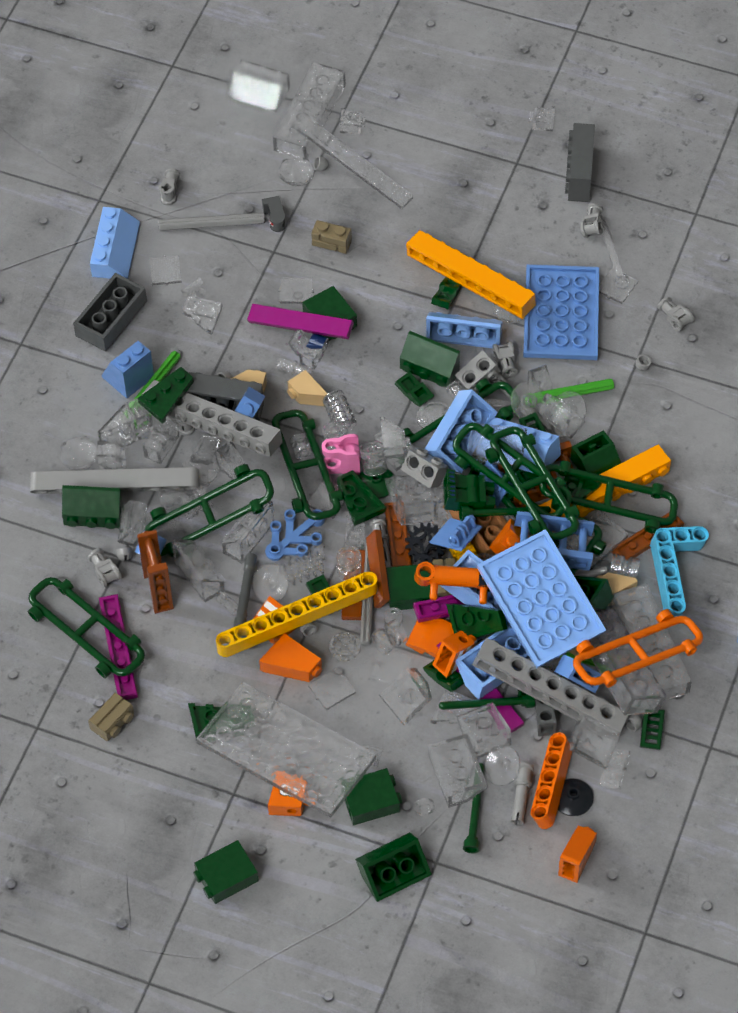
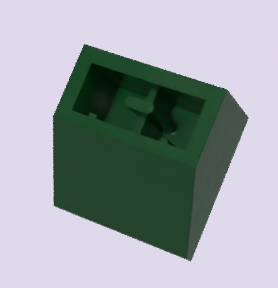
M604 430L577 443L571 448V460L578 470L601 474L621 464L616 447Z

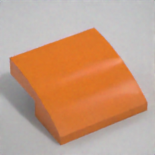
M442 618L420 623L417 620L405 645L418 653L423 654L426 652L436 657L438 652L437 644L454 634L452 624Z

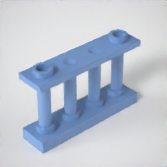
M517 511L514 526L521 527L520 542L528 538V522L534 520L529 512ZM540 514L550 531L560 532L571 526L570 520L564 517ZM578 520L579 528L574 533L579 535L578 551L567 549V537L559 540V548L557 549L569 568L590 571L593 553L586 552L587 536H592L595 522Z

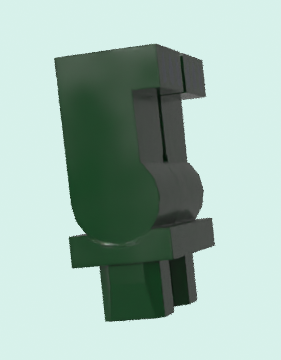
M447 469L443 480L444 510L459 511L460 506H469L473 509L494 508L495 497L486 496V494L493 495L494 482L485 481V475L455 474V470Z

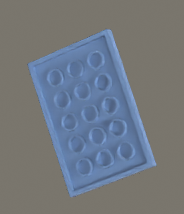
M527 264L526 289H530L535 293L536 306L525 316L523 357L597 360L599 267Z

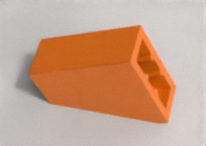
M285 633L259 660L262 672L310 682L314 677H318L322 671L321 658Z
M577 826L560 856L559 876L578 883L596 843L597 833L593 829Z

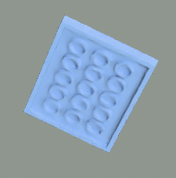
M546 529L477 564L478 571L530 659L535 664L536 669L575 649L582 641H590L606 632L604 625Z

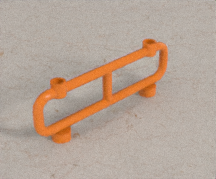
M665 609L656 617L659 623L594 648L589 640L582 641L576 647V651L579 654L573 660V667L587 684L594 686L605 684L607 688H610L616 684V678L682 652H685L687 656L693 655L697 651L696 647L703 641V634L692 619L686 616L674 617L669 609ZM680 623L688 626L695 635L693 640L687 639L681 645L650 657L636 641ZM625 644H629L641 659L612 672L605 671L599 677L590 676L581 665V662Z

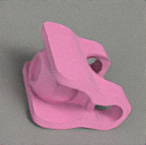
M347 434L339 438H329L323 441L322 453L325 456L324 461L329 474H345L352 470L357 475L360 474L361 455L358 435ZM328 446H334L336 449L328 450L326 448ZM331 462L337 463L333 467L328 466V464Z

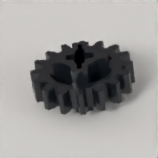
M421 522L420 528L414 525V532L408 531L410 538H405V542L409 543L405 546V549L411 550L408 556L414 555V562L420 559L421 562L428 561L432 564V559L438 560V555L444 556L442 549H446V547L429 543L433 538L431 533L436 535L438 532V525L432 528L430 522H428L427 526H424ZM424 532V534L420 537L416 536L419 533ZM428 536L429 544L427 545L426 550L424 551L423 543L425 542L426 537ZM414 547H418L421 551V554L416 552ZM432 550H435V551H436V552H434L433 554L428 555V553L431 552Z

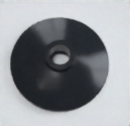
M566 779L558 811L568 816H579L586 813L593 804L591 788L582 780ZM571 792H574V793H576L577 795H576V796H571L570 793H571Z

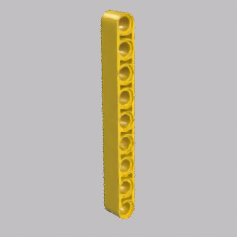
M364 572L221 632L216 637L217 652L222 657L232 656L367 599L377 593V576L373 572Z

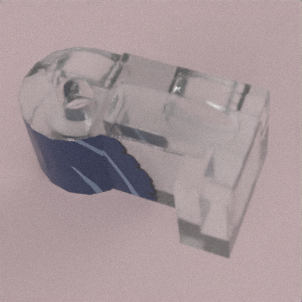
M313 334L306 347L302 348L299 353L300 364L315 369L327 349L329 338Z

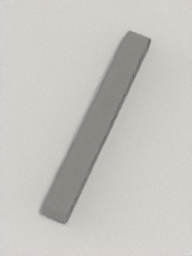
M183 467L36 471L30 473V492L34 494L62 493L63 485L120 488L121 492L199 489V469Z

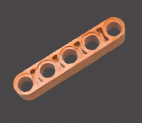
M561 732L553 734L549 739L531 808V816L541 829H548L555 822L572 755V745L566 735Z

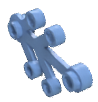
M292 509L286 510L284 512V519L286 520L285 538L279 542V533L282 530V525L280 521H272L270 523L272 541L267 545L265 554L272 561H278L284 555L307 556L308 547L305 544L320 545L322 543V535L318 532L311 534V536L301 535L312 526H322L325 523V519H308L293 531L296 514ZM315 509L312 512L318 513L323 511ZM290 544H299L297 548H287Z

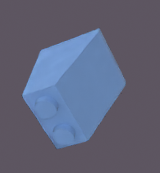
M135 342L109 363L102 374V378L125 398H129L154 375L151 351L141 342Z

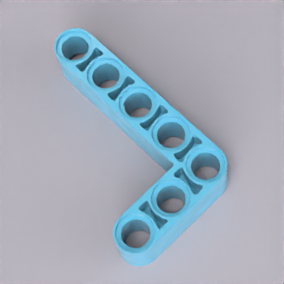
M701 526L659 528L650 542L663 610L669 609L674 617L682 616L686 609L675 552L701 550L709 537L708 530Z

